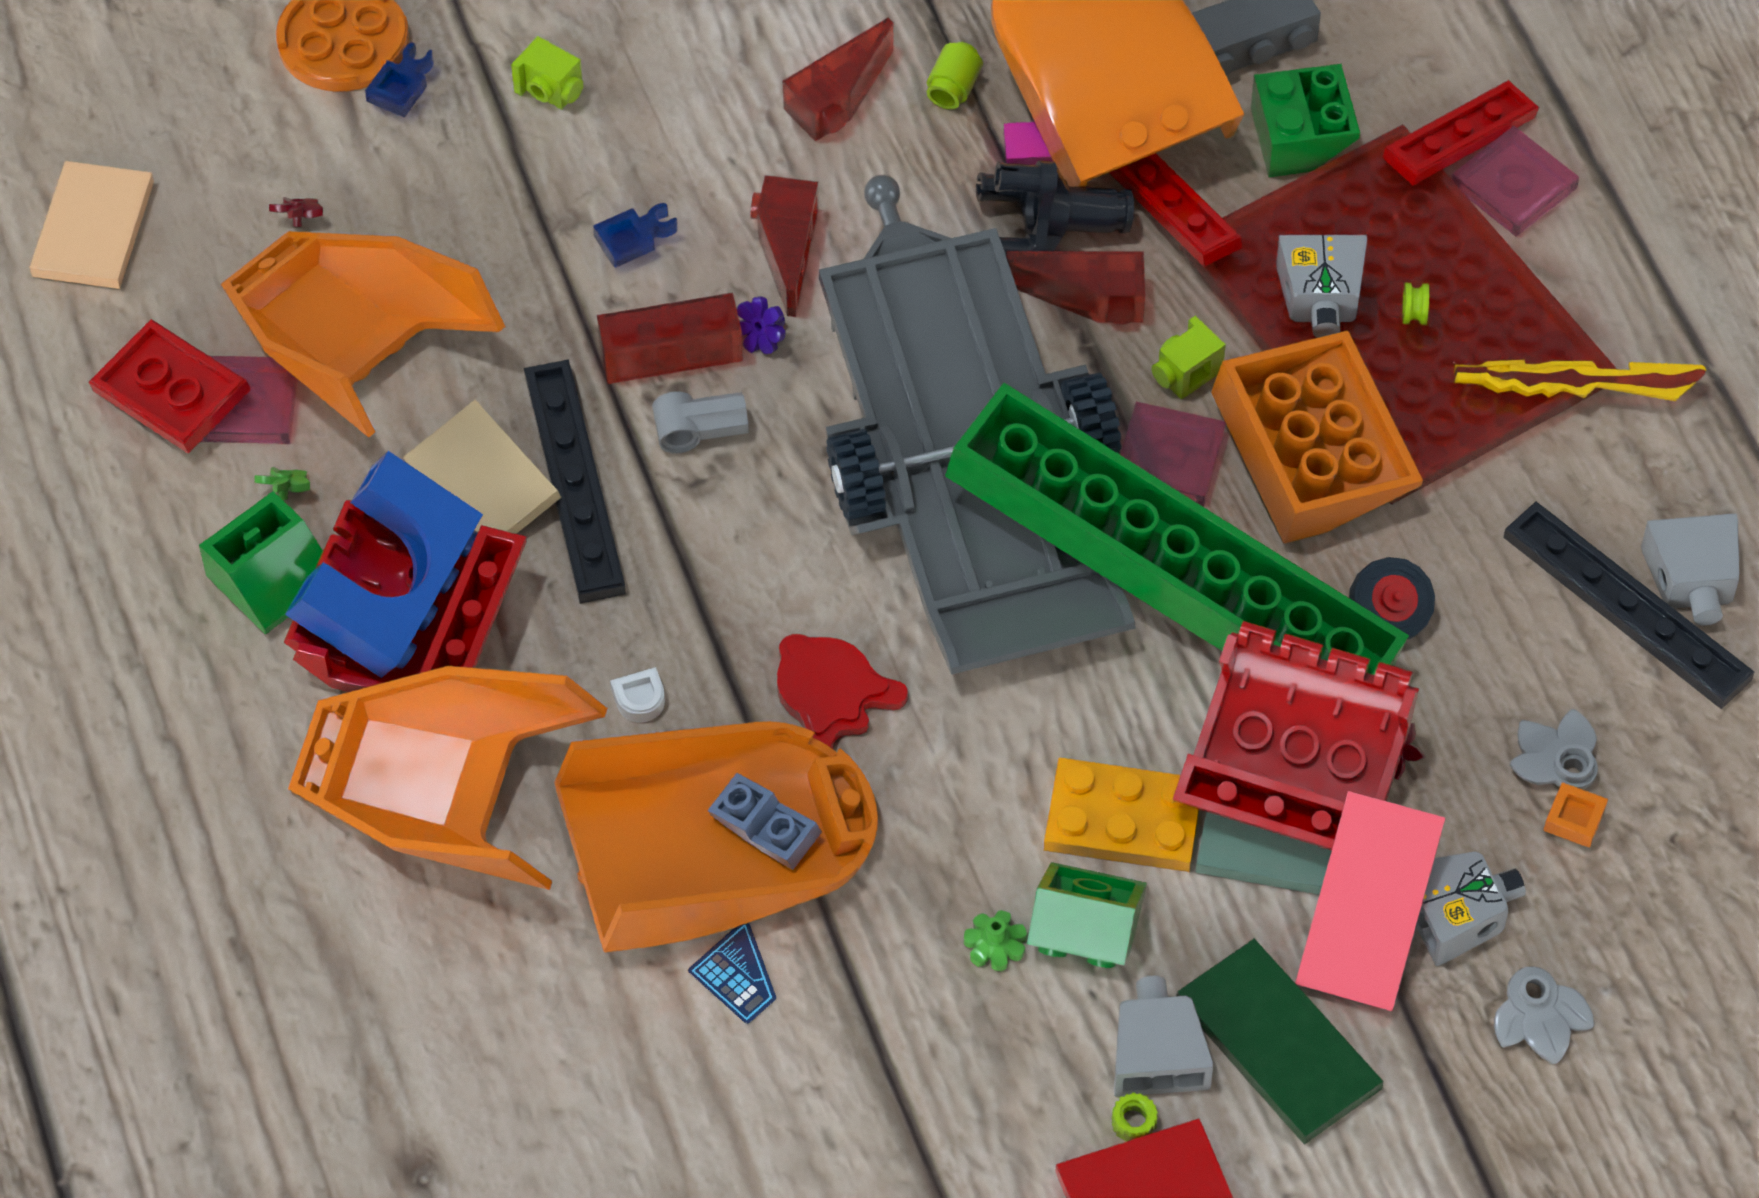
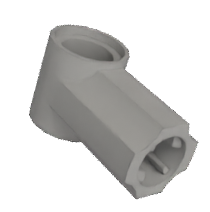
M677 391L665 393L653 402L652 408L659 445L665 452L683 453L695 448L700 443V440L749 433L746 404L742 392L693 399L688 393Z

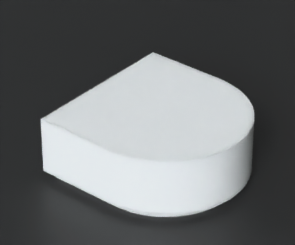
M656 667L610 680L611 691L617 708L624 718L632 722L643 723L655 719L663 711L665 705L664 688Z

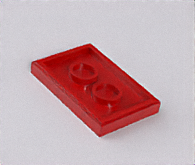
M152 319L88 382L95 393L188 454L251 390L246 379Z
M1200 1118L1058 1163L1055 1169L1066 1198H1233Z

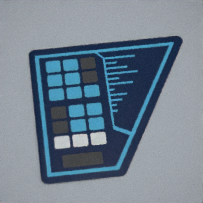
M750 923L735 927L688 968V972L746 1024L752 1022L776 1000V994Z

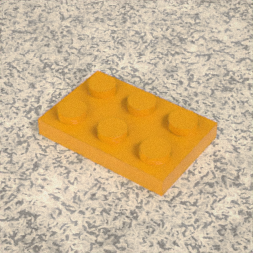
M1059 757L1044 838V851L1190 872L1199 809L1172 800L1180 778L1178 774Z

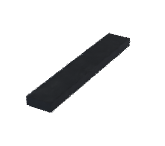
M569 359L524 368L525 380L550 483L558 490L561 496L555 504L579 603L626 595L618 554Z
M1537 501L1505 528L1504 539L1720 709L1726 706L1752 681L1755 672Z

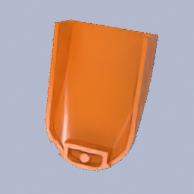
M991 0V19L998 44L1051 158L1055 161L1068 186L1086 187L1089 180L1218 127L1221 128L1225 139L1234 136L1244 116V112L1209 41L1183 0Z
M750 722L572 741L554 785L603 952L659 946L726 931L821 897L846 884L862 867L873 846L877 832V805L864 773L841 748L836 752L826 744L813 738L815 732L782 722ZM736 773L770 790L775 794L780 803L813 820L821 829L822 833L793 870L742 839L708 812V809Z

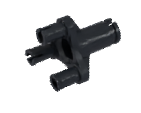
M1037 161L1036 165L997 162L994 174L979 172L977 176V181L981 182V184H976V199L978 202H1015L1017 207H1021L1025 222V238L1000 237L1008 264L1023 265L1026 270H1042L1066 231L1111 233L1118 230L1121 234H1127L1130 232L1133 224L1134 198L1130 189H1123L1117 192L1116 189L1068 186L1055 161Z

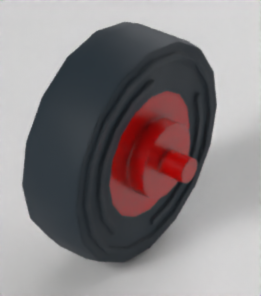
M1386 557L1372 561L1357 573L1349 590L1350 599L1408 634V639L1415 637L1428 625L1434 612L1435 592L1430 578L1420 566L1407 559Z

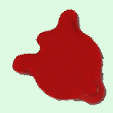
M791 634L783 638L779 644L781 661L777 671V692L781 704L792 717L800 722L803 728L815 732L813 738L832 749L835 741L840 736L860 735L867 732L869 717L865 713L866 709L898 710L907 703L908 689L906 685L900 681L879 675L871 667L866 656L854 645L844 640L832 637H808L802 634Z

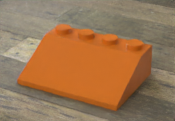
M1349 331L1222 361L1211 391L1212 396L1284 544L1327 533L1422 485L1423 479Z

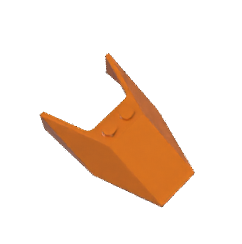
M288 231L221 283L223 290L263 350L368 438L375 433V430L352 385L366 378L372 368L390 354L398 352L407 340L424 329L500 332L506 327L477 268L398 236Z
M456 666L434 669L318 700L288 789L394 851L550 890L551 879L511 850L498 849L489 844L485 837L486 830L514 746L524 738L603 718L608 708L565 675Z

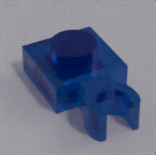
M412 42L404 48L403 60L400 64L387 60L366 88V102L405 118L427 88L425 74L434 65L432 50L429 49L423 58L414 59L417 53L416 45Z
M659 203L641 217L638 216L634 208L593 225V232L600 247L614 268L654 251V238H667L674 235L678 230L677 219L674 217L666 222L658 221L668 217V205L666 203Z

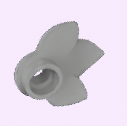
M1571 709L1563 717L1557 730L1539 723L1521 720L1518 728V744L1523 754L1515 757L1510 762V766L1520 778L1532 784L1544 785L1555 783L1560 787L1563 782L1584 790L1593 784L1598 771L1596 759L1592 755L1597 740L1595 731L1589 721L1575 709ZM1574 767L1580 773H1572L1565 770V768Z
M1533 966L1518 970L1510 978L1507 986L1508 1000L1499 1007L1494 1017L1495 1034L1501 1047H1509L1525 1039L1537 1055L1551 1064H1557L1565 1054L1569 1045L1570 1030L1584 1031L1594 1026L1591 1008L1577 990L1557 985L1554 978L1547 971ZM1527 983H1534L1541 989L1540 998L1535 999L1527 994Z

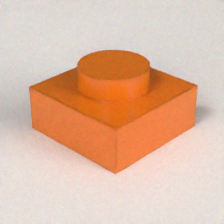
M1562 782L1546 819L1543 831L1590 848L1606 810L1608 799Z

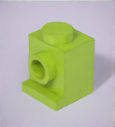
M539 36L511 64L514 92L520 96L527 90L535 99L541 102H548L562 110L568 103L575 102L582 92L584 82L582 80L581 60Z
M1194 316L1188 320V329L1180 336L1174 335L1162 345L1159 350V361L1151 367L1152 374L1163 388H1170L1182 400L1217 376L1221 363L1224 361L1226 344L1197 316Z

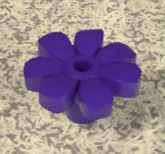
M763 296L754 297L751 303L749 301L740 303L736 312L742 320L736 322V329L740 336L748 335L743 341V347L750 353L759 349L765 355L775 352L778 349L777 342L783 341L786 336V331L783 328L785 317L782 309L779 306L768 308L767 298Z

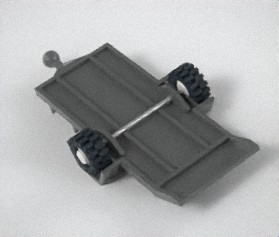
M887 175L874 176L865 186L864 197L871 208L879 211L884 228L864 259L819 269L820 285L831 316L832 332H836L853 385L854 400L857 399L863 416L861 419L826 427V451L829 457L828 465L832 473L830 475L835 485L834 491L839 499L840 509L843 510V516L846 518L851 535L893 525L898 526L927 620L951 675L1136 629L1131 608L1121 587L945 477L954 446L1003 383L1008 384L1120 454L1122 447L1120 440H1122L1121 432L1118 429L1120 423L1119 418L1116 417L1115 402H1112V393L1110 387L1107 388L1105 377L1102 376V373L1089 375L1086 364L1048 374L1045 373L996 228L950 238L901 221L896 207L900 199L898 183Z

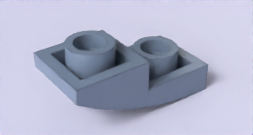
M738 773L735 774L708 809L710 815L728 829L792 870L822 833L816 822L783 805L778 801L773 792Z

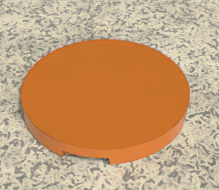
M291 0L279 17L276 28V40L281 61L295 78L317 89L343 92L371 86L391 74L401 63L407 52L409 30L406 15H404L402 9L394 0Z

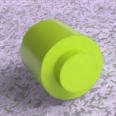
M965 42L948 43L943 47L926 82L928 87L926 94L937 106L944 109H956L960 103L967 100L983 68V60L972 45Z

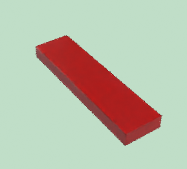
M1507 80L1386 146L1382 158L1409 183L1415 185L1536 117L1539 106L1512 82Z
M1156 153L1109 172L1125 189L1132 191L1133 197L1203 267L1242 248L1241 236Z

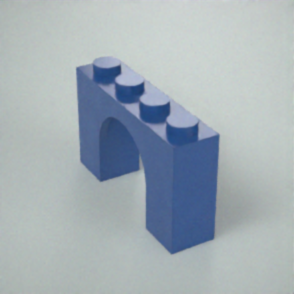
M387 451L371 466L350 503L393 531L407 547L413 563V580L409 592L399 597H384L373 594L323 562L307 576L285 614L380 678L385 676L394 667L403 669L413 656L417 645L411 641L418 629L423 632L435 617L438 607L433 605V602L439 592L445 594L457 578L459 570L454 565L460 555L466 557L469 554L478 534L475 528L483 516L481 512L390 451Z

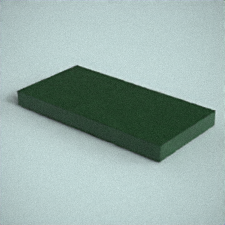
M1255 938L1177 991L1176 996H1188L1192 999L1202 1030L1304 1145L1383 1088L1384 1081Z

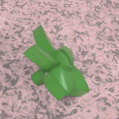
M271 467L270 475H255L254 483L273 485L272 491L279 492V497L282 500L288 499V490L296 493L310 490V481L307 479V471L279 470Z

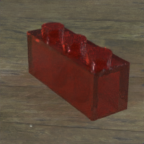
M733 292L597 315L599 347L607 384L743 361L742 331Z

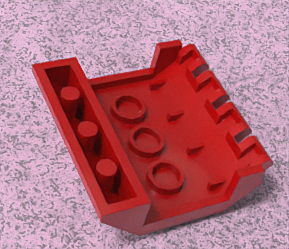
M346 500L333 527V531L338 535L332 534L329 536L316 568L324 562L365 590L379 596L399 597L406 595L411 588L413 580V563L407 547L393 531L351 504L352 500ZM483 525L480 526L469 554L466 557L460 555L454 565L459 570L454 583L445 594L439 592L433 602V605L438 607L435 617L423 632L418 629L411 641L417 645V648L403 669L394 667L385 676L380 678L294 620L284 639V643L296 651L292 660L329 687L346 692L446 666L475 668L527 543V538L523 535Z
M1243 621L1239 634L1232 632L1231 635H1227L1219 659L1222 671L1194 754H1187L1172 800L1332 851L1348 791L1387 801L1409 734L1419 692L1418 688L1410 686L1413 672L1379 662L1375 675L1367 673L1370 664L1369 658L1332 648L1328 661L1321 659L1322 644L1285 634L1281 647L1274 645L1276 630Z

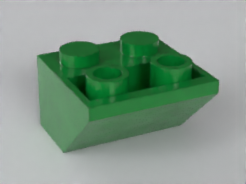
M1341 63L1254 75L1250 109L1268 178L1313 172L1360 139V129Z
M274 491L199 544L206 577L265 635L289 618L285 615L307 576L316 569L323 552L305 521Z

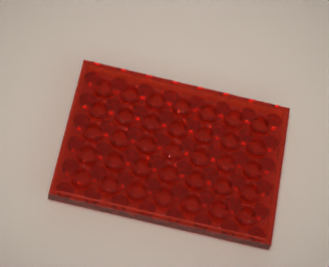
M1403 124L1223 217L1241 236V249L1203 267L1182 245L1180 246V250L1263 351L1318 338L1313 335L1312 322H1295L1290 319L1276 268L1279 235H1367L1356 319L1351 322H1340V332L1349 331L1423 479L1420 487L1390 501L1391 505L1603 390V388L1596 387L1585 398L1565 391L1557 393L1552 397H1547L1543 393L1525 396L1512 390L1497 393L1482 385L1455 383V365L1478 366L1487 361L1525 360V364H1541L1550 361H1593L1598 369H1617L1443 169L1412 185L1382 158L1386 146L1410 134V131ZM1405 282L1411 283L1414 288L1421 287L1422 283L1429 284V310L1426 325H1420V322L1416 319L1411 320L1409 324H1403L1402 322ZM1568 372L1544 380H1517L1528 387L1545 382L1567 384L1578 388L1596 382L1616 383L1618 378H1581L1573 372ZM1497 377L1501 378L1502 380H1510L1508 378Z

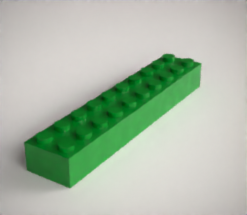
M1006 383L1000 386L953 448L945 474L946 478L1221 651L1223 650L1227 635H1231L1232 632L1239 634L1242 622L1246 621L1276 630L1274 641L1276 646L1281 647L1284 635L1289 634L1322 644L1321 659L1328 661L1332 648L1369 658L1370 664L1367 673L1375 675L1379 662L1394 666L1409 637L1408 634Z

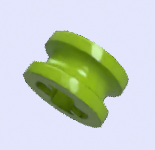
M1405 282L1402 322L1403 324H1409L1411 320L1416 319L1420 322V325H1426L1429 310V284L1422 283L1421 287L1414 288L1411 283Z

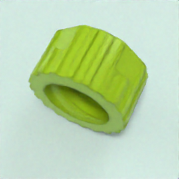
M1141 1093L1121 1096L1119 1101L1115 1102V1107L1112 1110V1126L1116 1136L1129 1141L1153 1133L1157 1128L1158 1111H1156V1105L1153 1104L1154 1101L1150 1100L1148 1096H1143ZM1129 1111H1137L1145 1117L1146 1121L1139 1127H1132L1124 1119L1123 1115Z

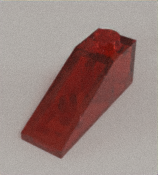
M889 17L782 81L783 109L815 142L829 133L838 132L853 118L894 51V22Z
M765 175L761 193H753L750 218L756 219L758 222V239L787 316L796 317L819 212L818 182Z
M1007 251L1006 258L1018 291L1097 323H1114L1118 325L1143 323L1145 307L1144 251Z

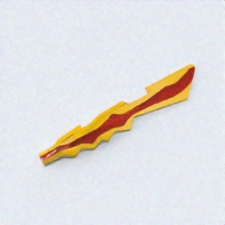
M1525 360L1487 361L1478 366L1455 365L1454 382L1482 385L1497 393L1512 390L1525 396L1543 393L1547 397H1552L1557 393L1565 391L1585 398L1597 387L1677 401L1705 375L1706 368L1703 365L1629 362V370L1598 369L1593 361H1550L1541 364H1525Z

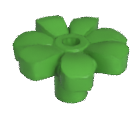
M999 910L995 917L992 918L984 913L977 915L973 919L974 929H967L964 933V945L974 948L970 952L971 962L978 967H983L990 959L993 970L1004 971L1007 969V957L1014 961L1021 960L1025 954V946L1022 943L1027 938L1024 925L1015 924L1010 926L1011 914Z

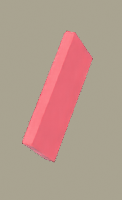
M1348 791L1297 974L1296 985L1393 1012L1446 820L1445 817Z

